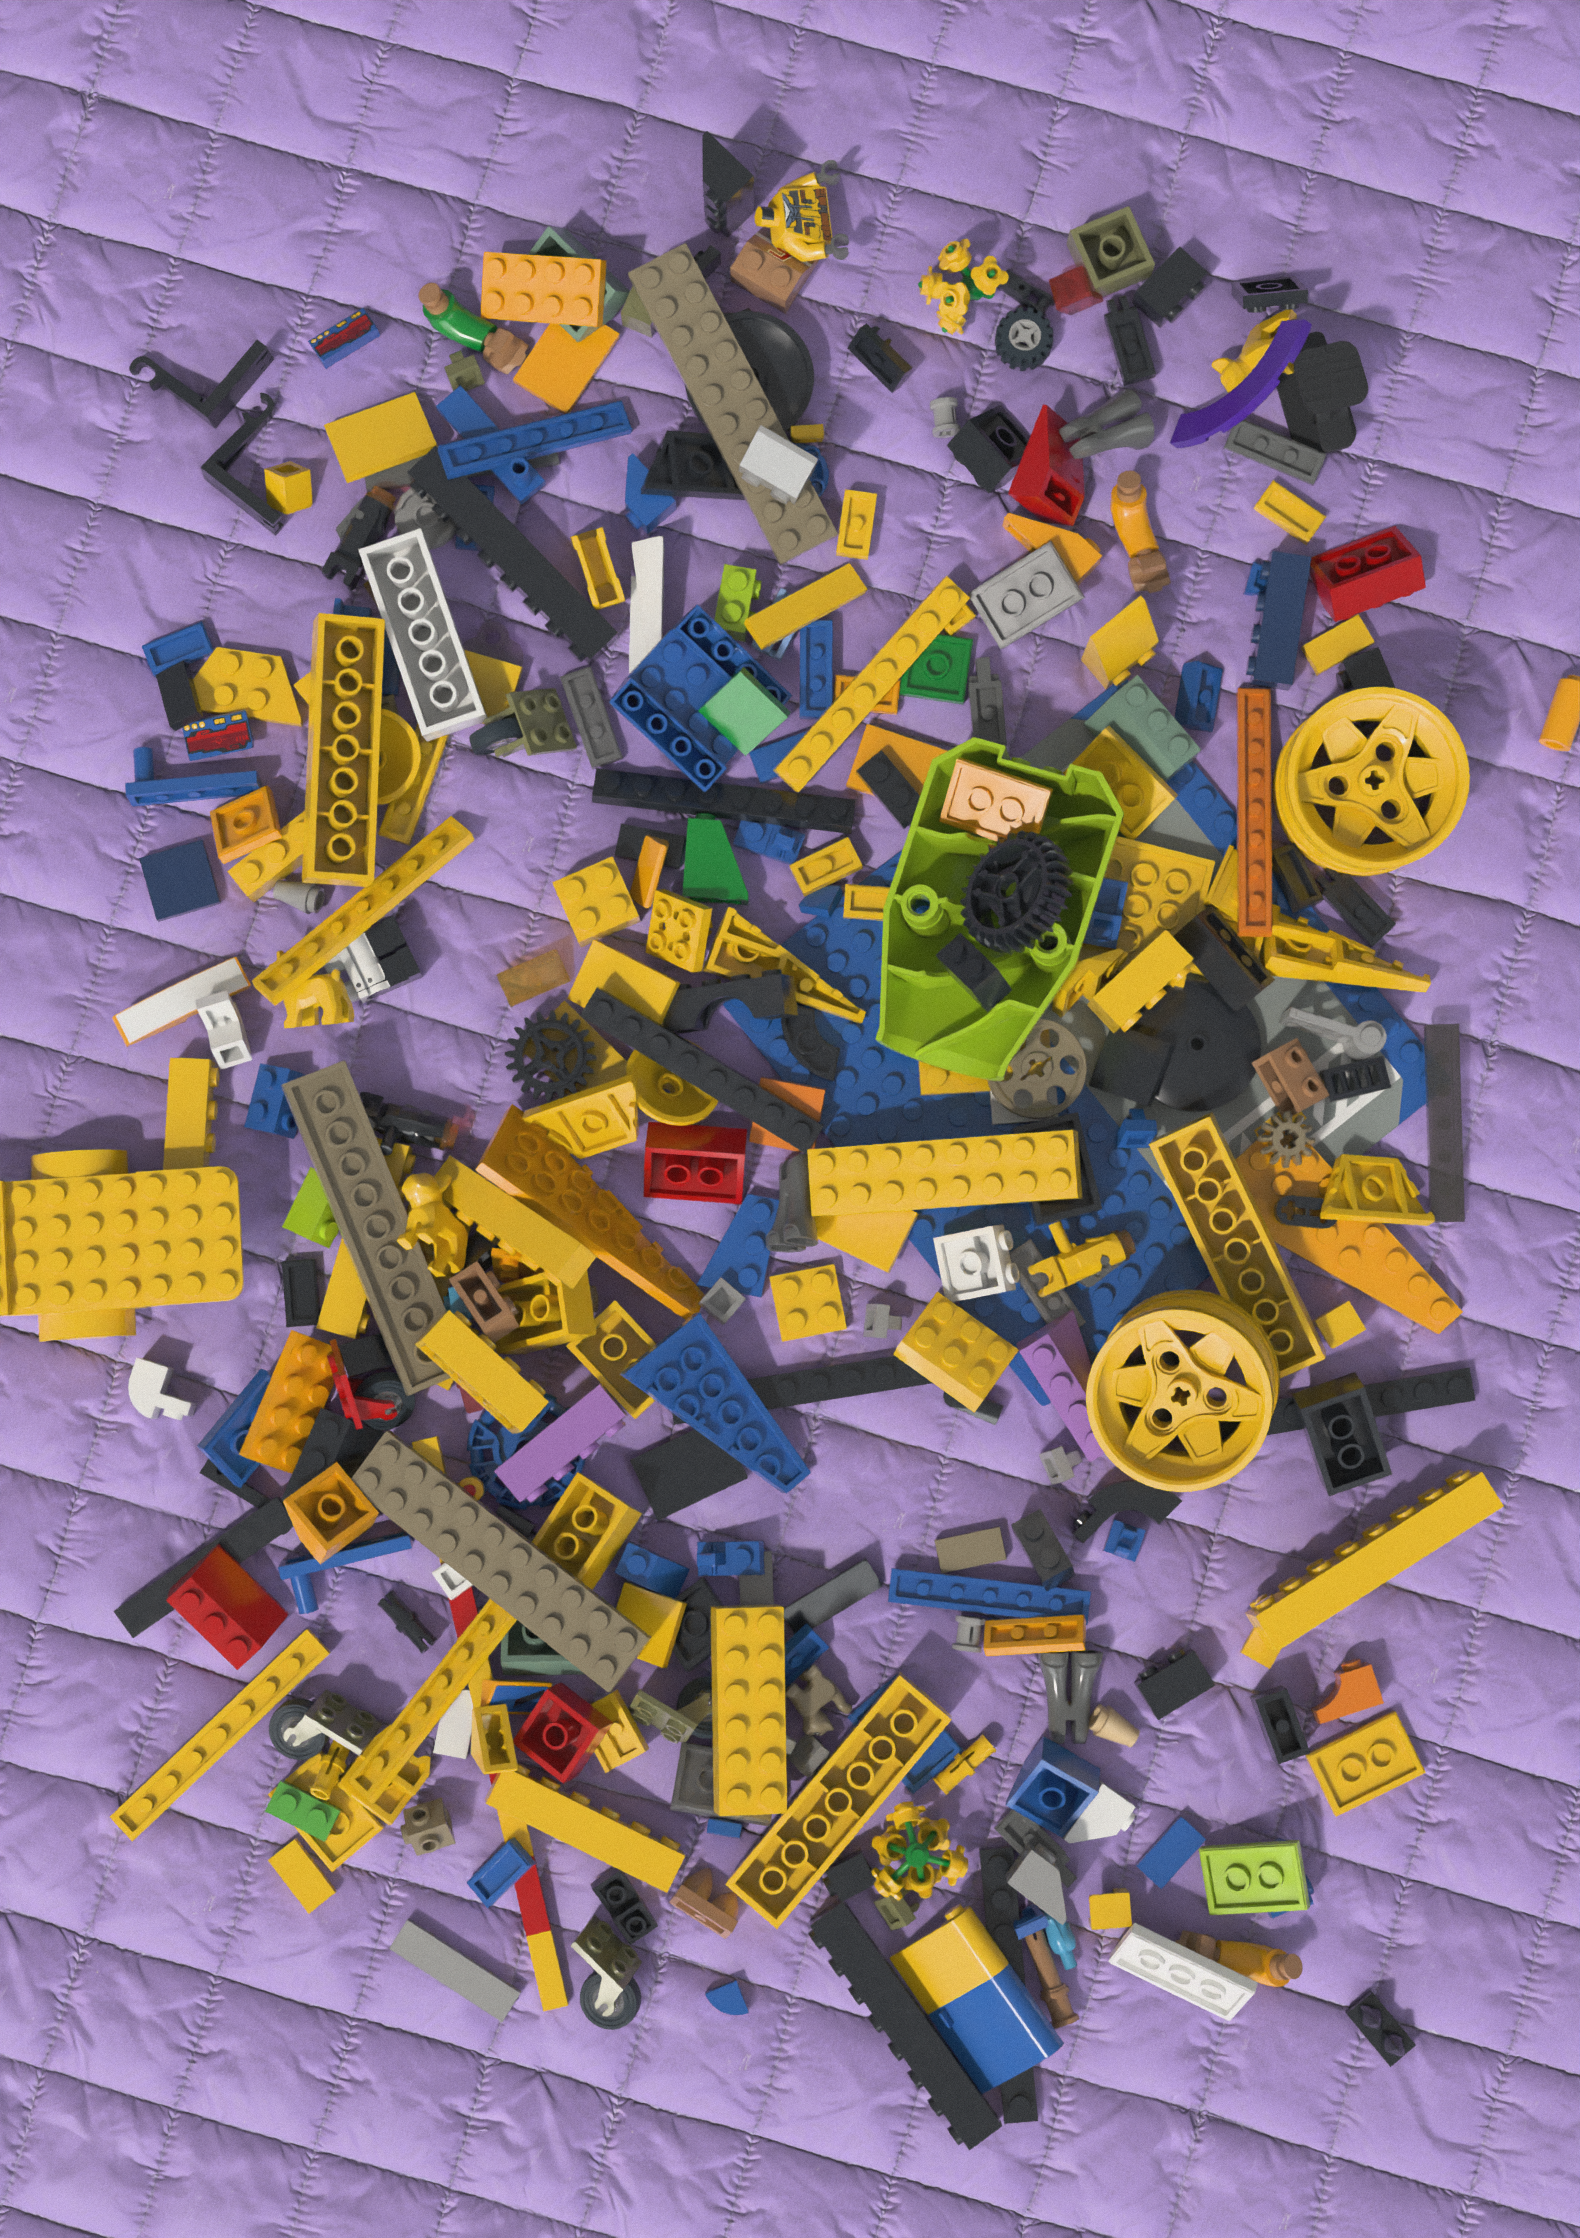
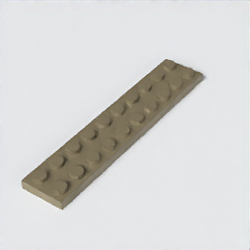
M684 243L628 272V277L779 565L781 566L836 537L838 533L810 479L795 504L790 501L784 504L770 495L772 490L761 484L759 487H755L741 478L743 473L738 471L739 465L760 425L788 441L789 439L687 244Z
M345 1060L282 1084V1090L399 1379L402 1382L406 1396L451 1378L415 1345L417 1340L440 1315L446 1312L431 1272L427 1269L428 1265L419 1242L417 1241L414 1248L409 1250L404 1249L397 1242L399 1235L405 1233L408 1215Z
M388 1430L384 1433L351 1478L373 1506L608 1693L613 1691L652 1638L392 1431Z

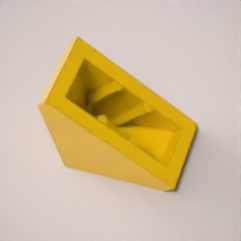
M506 1704L474 1707L472 1709L471 1755L484 1775L517 1771L518 1769Z

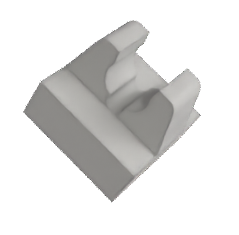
M720 1277L698 1304L724 1325L746 1298Z
M866 1304L863 1337L887 1338V1330H901L902 1317L889 1315L890 1305Z
M1062 1446L1039 1454L1052 1485L1075 1477L1071 1467L1083 1462L1078 1449L1065 1453Z
M806 1734L795 1745L791 1755H786L794 1766L807 1778L809 1776L813 1777L817 1773L816 1768L823 1760L826 1761L831 1756L827 1748L814 1735L807 1736Z

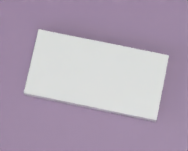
M1137 1923L1131 1926L1112 1950L1108 1961L1228 2021L1253 1996L1258 1982Z

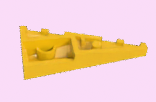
M1272 904L1271 937L1263 938L1260 949V962L1272 976L1425 993L1431 984L1430 975L1424 974L1421 977L1402 969L1404 963L1394 960L1392 964L1375 956V950L1332 930H1329L1327 933L1321 932L1308 926V919L1300 916L1295 920L1280 913V906Z
M727 908L713 939L703 971L731 980V976L751 974V978L762 977V971L781 969L782 974L794 976L797 1003L859 1024L863 1023L866 1014L864 1010L859 1009L846 999L841 992L832 988L808 966L781 945L776 944L762 933L757 926L751 924L738 914L734 908Z

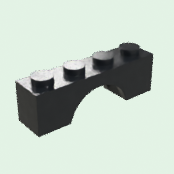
M781 969L762 971V977L751 978V974L731 976L732 982L721 983V979L701 981L702 987L692 988L691 984H680L665 1015L663 1026L676 1034L708 1030L710 1020L715 1011L722 1004L733 999L742 1001L756 1019L774 1020L798 1016L794 976L782 974Z

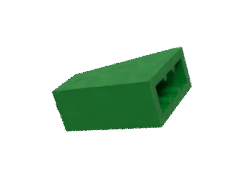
M696 814L695 818H688L682 896L696 902L748 906L749 894L721 820H715V816L711 814Z

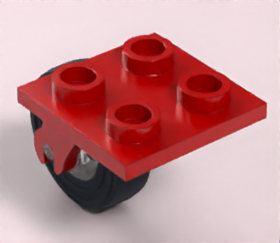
M336 1339L329 1341L333 1353L327 1355L336 1389L346 1419L353 1417L356 1430L363 1428L361 1421L368 1427L377 1430L393 1429L407 1421L415 1407V1395L406 1396L398 1374L380 1372L369 1376L365 1380L348 1378Z

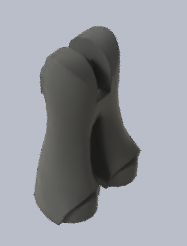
M1124 389L1114 394L1096 410L1064 425L1059 430V433L1064 442H1070L1078 438L1081 439L1069 449L1074 459H1081L1116 448L1129 447L1135 450L1147 448L1151 445L1154 438V424L1148 412L1134 417L1140 411L1142 401L1136 392L1131 389ZM1122 422L1105 430L1102 429L1103 427L1108 426L1110 424Z
M798 1154L780 1163L779 1204L774 1224L766 1236V1247L769 1251L784 1253L801 1252L806 1250V1246L813 1247L818 1244L815 1217L811 1214L808 1155Z
M1090 1649L1070 1651V1702L1067 1701L1066 1693L1069 1652L1038 1653L1047 1693L1050 1740L1057 1744H1064L1066 1720H1071L1073 1744H1086L1089 1732L1092 1689L1096 1674L1102 1663L1103 1652Z

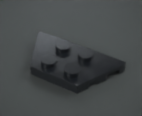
M666 431L641 487V494L745 500L711 433Z

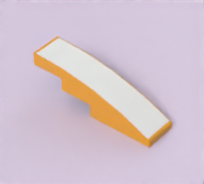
M233 957L140 1001L114 1015L112 1020L126 1047L184 1023L189 1017L198 1014L196 999L228 990L231 997L249 989L251 984L237 957Z

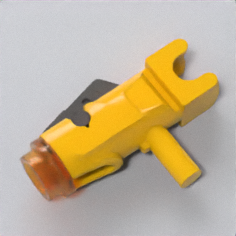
M1057 1221L1048 1227L1060 1254L1029 1266L1028 1272L1032 1275L1043 1272L1048 1276V1285L1038 1292V1295L1042 1298L1077 1282L1089 1288L1120 1264L1129 1260L1130 1255L1136 1253V1248L1132 1237L1126 1229L1121 1231L1115 1229L1109 1235L1087 1238L1085 1243L1076 1246L1075 1243H1070L1061 1221Z

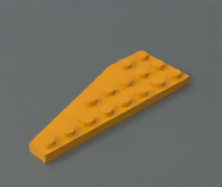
M512 1104L505 1111L475 1170L514 1199L582 1243L597 1258L671 1309L675 1314L687 1320L694 1313H699L701 1306L698 1303L705 1296L699 1287L679 1266L677 1268L671 1266L661 1255L664 1249L656 1241L652 1244L640 1232L643 1226L609 1189L606 1191L596 1184L591 1178L593 1172L586 1164L581 1167L563 1145L556 1144L546 1137V1130L534 1122L530 1125L526 1124L522 1120L524 1112Z
M1283 1131L1284 1137L1280 1140V1144L1282 1146L1288 1145V1149H1290L1289 1142L1293 1140V1136L1291 1134L1285 1135V1131ZM1258 1139L1235 1159L1275 1243L1435 1334H1440L1463 1313L1382 1223L1337 1220L1330 1228L1315 1229L1287 1226L1276 1220L1273 1209L1278 1199L1284 1196L1325 1198L1332 1168L1311 1144H1305V1147L1311 1150V1156L1306 1157L1300 1154L1302 1164L1296 1166L1290 1160L1288 1168H1282L1281 1157L1276 1164H1270L1269 1160L1273 1153L1269 1152L1262 1155L1260 1150L1268 1147V1143L1259 1142ZM1288 1201V1205L1281 1208V1213H1286L1287 1219L1291 1220L1292 1215H1303V1209L1294 1208L1292 1202ZM1321 1209L1309 1210V1215L1320 1217ZM1320 1217V1223L1324 1224L1325 1219Z

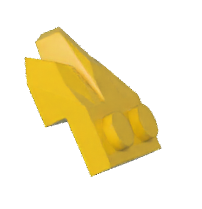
M1116 948L1078 961L1076 967L1055 996L1052 1011L1062 1018L1082 996L1090 1001L1118 974L1116 971L1125 962L1129 954L1120 948Z
M391 1724L370 1741L336 1784L388 1825L393 1824L411 1797L416 1795L430 1775L431 1757L425 1755L417 1758L412 1754L374 1804L364 1798L347 1781Z

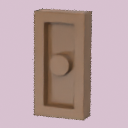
M706 1868L690 1876L675 1891L669 1903L726 1939L739 1922L736 1920L739 1907L737 1895L735 1892H729L720 1895L712 1903L708 1902L712 1890V1872L710 1868Z

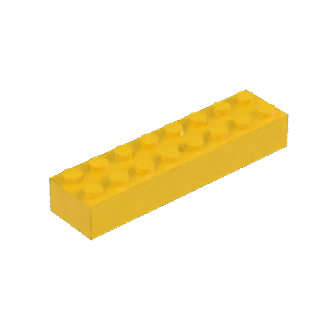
M318 613L313 620L302 883L369 887L374 883L385 619Z
M1213 1112L1152 1139L1149 1146L1220 1295L1244 1308L1262 1326L1274 1347L1280 1378L1324 1360L1327 1351Z
M1075 1130L807 1149L812 1216L820 1217L1082 1198L1078 1131Z
M1460 1469L1444 1479L1447 1484L1437 1489L1431 1487L1417 1496L1418 1503L1409 1507L1403 1505L1389 1514L1391 1520L1381 1525L1377 1522L1361 1532L1363 1538L1353 1543L1348 1540L1333 1550L1335 1556L1327 1560L1320 1558L1305 1568L1308 1573L1302 1577L1295 1578V1576H1292L1281 1582L1277 1586L1280 1591L1273 1596L1263 1594L1249 1604L1251 1609L1245 1612L1266 1647L1279 1651L1504 1507L1483 1472L1470 1471L1469 1469L1463 1472Z
M900 1672L787 1807V1814H781L730 1875L725 1885L778 1929L952 1720V1715Z

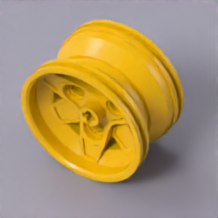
M1368 687L1347 692L1329 701L1300 724L1291 734L1276 762L1272 785L1273 802L1278 821L1291 843H1295L1300 853L1308 860L1323 869H1333L1339 874L1346 873L1356 877L1374 876L1393 871L1426 856L1450 835L1466 805L1470 774L1463 742L1453 724L1437 707L1427 700L1404 690L1388 687ZM1360 721L1380 722L1368 739L1352 724ZM1413 739L1420 746L1426 758L1407 757ZM1323 743L1331 765L1311 770L1315 754ZM1378 745H1385L1389 748L1391 753L1389 761L1384 762L1377 758L1375 751ZM1337 778L1342 781L1344 785L1342 795H1335L1329 790L1330 779ZM1365 779H1367V782L1373 783L1374 787L1372 788L1371 784H1366ZM1431 794L1427 809L1423 817H1421L1413 799ZM1384 802H1390L1395 806L1396 815L1393 819H1388L1382 814L1381 806ZM1314 804L1335 808L1332 829L1321 819ZM1375 826L1395 840L1384 844H1363Z
M1191 1289L1173 1290L1154 1295L1134 1306L1119 1320L1092 1365L1087 1383L1086 1405L1093 1434L1106 1456L1121 1471L1145 1485L1174 1492H1192L1214 1487L1238 1474L1249 1464L1261 1448L1266 1438L1279 1395L1280 1373L1274 1347L1262 1326L1250 1313L1235 1302L1211 1292ZM1173 1330H1189L1202 1333L1205 1336L1188 1348ZM1141 1344L1146 1364L1124 1366L1132 1351ZM1166 1351H1172L1178 1355L1180 1362L1177 1365H1168L1164 1362L1162 1354ZM1233 1356L1242 1369L1246 1386L1225 1376ZM1214 1387L1221 1388L1225 1391L1227 1398L1223 1401H1215L1210 1397L1209 1390ZM1123 1403L1142 1408L1134 1425L1128 1418ZM1160 1408L1169 1410L1172 1420L1168 1422L1160 1421L1156 1417L1155 1411ZM1219 1421H1240L1236 1429L1222 1440ZM1178 1435L1187 1451H1175L1164 1447Z

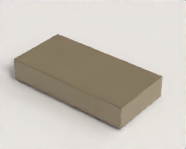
M999 1526L934 1540L941 1573L1007 1560Z

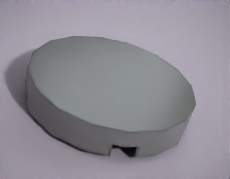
M411 488L401 495L395 506L394 515L398 533L402 535L421 528L430 550L442 547L449 542L457 528L449 520L445 523L442 522L431 509L434 504L426 496L420 499Z

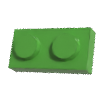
M282 1779L265 1812L325 1842L342 1809Z

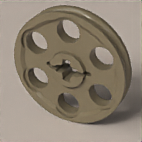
M1040 1019L1027 1037L1025 1048L1018 1051L1009 1064L1013 1071L1011 1079L1005 1082L987 1080L995 1099L1011 1113L1029 1119L1048 1118L1064 1111L1080 1094L1086 1078L1085 1055L1080 1043L1068 1029L1056 1022ZM1050 1029L1057 1033L1059 1040L1055 1047L1047 1048L1040 1042V1034L1044 1030ZM1072 1056L1077 1060L1078 1070L1076 1073L1071 1075L1063 1073L1060 1068V1061L1063 1057ZM1049 1057L1052 1058L1041 1070L1042 1077L1034 1074L1032 1076L1029 1075L1023 1081L1020 1080L1031 1068L1030 1061L1033 1060L1034 1063L1038 1064L1044 1062ZM1053 1086L1061 1087L1065 1092V1100L1059 1105L1051 1104L1047 1099V1091ZM1027 1090L1031 1094L1032 1104L1028 1108H1019L1014 1103L1013 1098L1017 1091Z

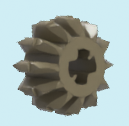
M1286 1111L1283 1114V1121L1280 1116L1274 1114L1271 1116L1273 1126L1269 1123L1261 1125V1128L1269 1134L1258 1136L1259 1142L1268 1143V1147L1262 1148L1260 1152L1262 1155L1269 1152L1273 1153L1269 1160L1270 1164H1276L1281 1157L1282 1168H1288L1290 1160L1296 1166L1302 1164L1300 1154L1306 1157L1311 1156L1312 1152L1305 1147V1144H1314L1316 1139L1306 1137L1305 1133L1313 1130L1312 1125L1300 1127L1304 1120L1302 1115H1298L1292 1123V1114L1290 1111ZM1283 1131H1285V1135L1291 1134L1293 1136V1140L1289 1142L1290 1149H1288V1145L1282 1146L1280 1144V1140L1284 1137Z

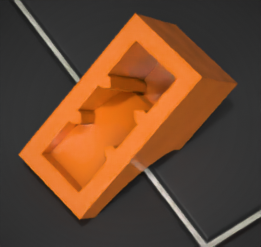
M1360 1659L1350 1660L1341 1664L1342 1670L1334 1672L1336 1680L1329 1696L1323 1702L1311 1708L1316 1722L1322 1724L1384 1703L1371 1664L1367 1662L1361 1663Z

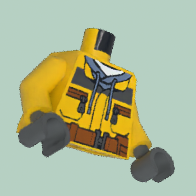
M834 160L826 161L822 165L821 173L817 174L814 171L784 185L768 203V207L758 206L755 211L756 226L770 227L772 244L776 248L784 249L801 262L825 259L829 257V254H833L838 260H844L849 254L847 247L837 248L849 244L848 236L840 233L832 237L826 187L821 186L823 182L828 185H836L840 181V173L831 176L827 175L828 171L838 167L837 162Z

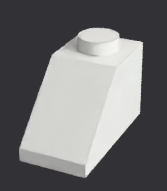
M1100 1781L1099 1793L1063 1836V1839L1068 1843H1076L1114 1836L1118 1834L1120 1829L1126 1831L1136 1816L1133 1813L1135 1806Z

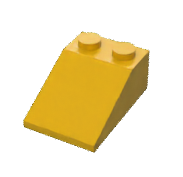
M1141 595L1090 636L1082 655L1081 661L1105 689L1113 683L1118 687L1131 676L1129 670L1139 663L1142 667L1156 655L1154 649L1159 640L1146 601Z

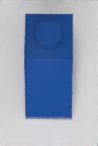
M632 453L628 456L625 506L628 513L625 514V517L636 530L642 528L648 535L677 510L676 500L672 496L641 494V487L649 470Z
M629 1541L614 1573L645 1588L671 1598H676L690 1568L635 1542Z

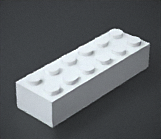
M421 528L358 549L381 617L385 619V629L424 739L428 742L483 723V720L488 717L429 546Z

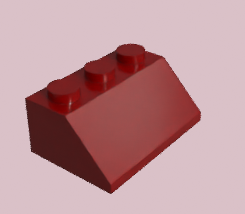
M1396 526L1311 557L1310 576L1323 607L1335 622L1349 619L1358 613L1371 608L1381 607L1387 602L1410 596L1414 592L1426 588L1421 555Z
M648 1122L645 1144L643 1197L742 1204L747 1129L702 1125L678 1126L662 1122Z
M219 1543L170 1588L166 1601L236 1670L240 1669L265 1645L289 1615V1612Z

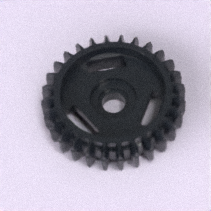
M1021 830L1018 834L1010 832L1007 839L999 837L997 846L989 844V852L986 855L983 853L979 854L981 861L978 865L972 864L975 869L973 874L965 876L969 884L967 887L962 888L966 897L960 900L961 905L965 907L960 914L965 918L963 925L969 929V934L983 946L995 952H1004L1010 955L1015 951L1023 953L1025 947L1034 949L1036 939L1044 942V933L1046 931L1054 932L1052 928L1054 922L1062 921L1059 917L1061 910L1068 909L1064 904L1065 899L1072 897L1067 888L1074 884L1068 878L1073 873V870L1068 866L1070 860L1064 855V851L1045 836L1043 837L1032 831L1028 833ZM1013 882H1016L1014 893L1007 897L1006 891ZM991 909L999 917L998 924L1000 927L998 929L993 925Z

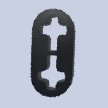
M1294 1195L1284 1196L1278 1199L1273 1209L1276 1220L1287 1226L1325 1229L1330 1228L1337 1222V1220L1325 1219L1323 1224L1320 1223V1217L1309 1215V1210L1321 1209L1324 1201L1323 1198ZM1288 1201H1291L1294 1208L1303 1209V1215H1292L1291 1220H1288L1287 1214L1281 1213V1208L1287 1206Z

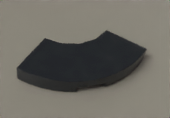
M797 1006L798 1016L781 1018L782 1032L786 1044L795 1059L805 1069L820 1078L834 1082L840 1048L828 1044L819 1035L815 1025V1010Z

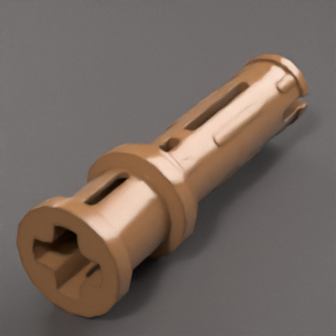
M1042 1929L1035 1932L1036 1938L1033 1937V1934L1024 1938L1043 1988L1040 1991V1999L1045 2001L1052 2020L1050 2023L1056 2029L1079 2020V2015L1074 2013L1067 1994L1070 1991L1066 1983H1061Z

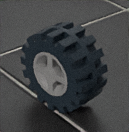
M1023 307L1017 308L1016 312L1011 310L1005 318L1002 317L997 326L995 334L997 356L1000 355L1001 361L1004 364H1010L1009 368L1015 370V367H1019L1020 371H1026V368L1029 367L1033 370L1038 364L1042 365L1050 354L1053 344V327H1050L1048 318H1043L1042 312H1033L1034 308L1028 307V310L1024 311Z

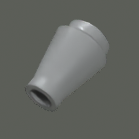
M278 880L273 890V897L306 914L311 912L318 913L324 903L325 890L315 883Z

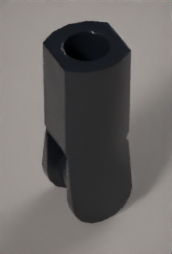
M1008 268L1006 270L1009 277L1007 283L1000 284L997 288L1020 303L1027 310L1030 307L1034 308L1033 312L1035 313L1038 311L1042 312L1045 319L1047 316L1046 310L1049 306H1054L1056 300L1049 293L1034 286ZM1032 294L1039 299L1036 304L1029 300Z
M945 1391L943 1393L944 1401L948 1406L967 1412V1414L993 1425H996L1003 1409V1404L985 1397L977 1410L973 1412Z

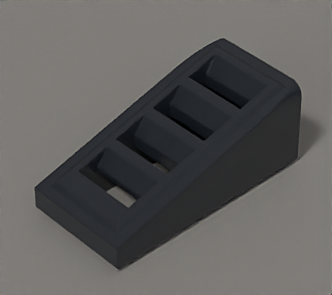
M1383 1056L1318 1072L1330 1095L1325 1098L1327 1104L1391 1088ZM1376 1065L1380 1084L1374 1085L1369 1066ZM1362 1068L1368 1086L1363 1088L1358 1074V1069ZM1350 1071L1355 1090L1351 1091L1346 1077V1072ZM1339 1074L1343 1089L1342 1093L1337 1092L1334 1075Z

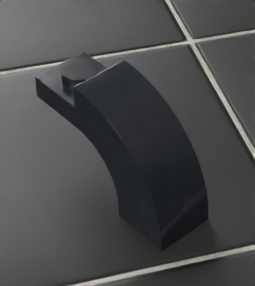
M1139 1481L1114 1482L1099 1488L1085 1499L1094 1510L1091 1513L1087 1510L1083 1511L1073 1521L1072 1524L1076 1528L1071 1533L1081 1543H1084L1110 1516L1124 1510L1140 1511L1147 1515L1155 1524L1159 1525L1182 1500L1170 1491L1153 1488Z

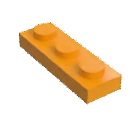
M1084 1615L985 1621L983 1649L986 1656L1085 1650L1086 1620Z

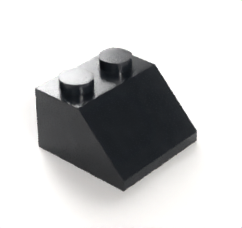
M999 405L969 419L947 444V447L953 452L955 459L964 465L974 476L976 483L989 494L1005 486L1015 477L1030 437L1002 405Z

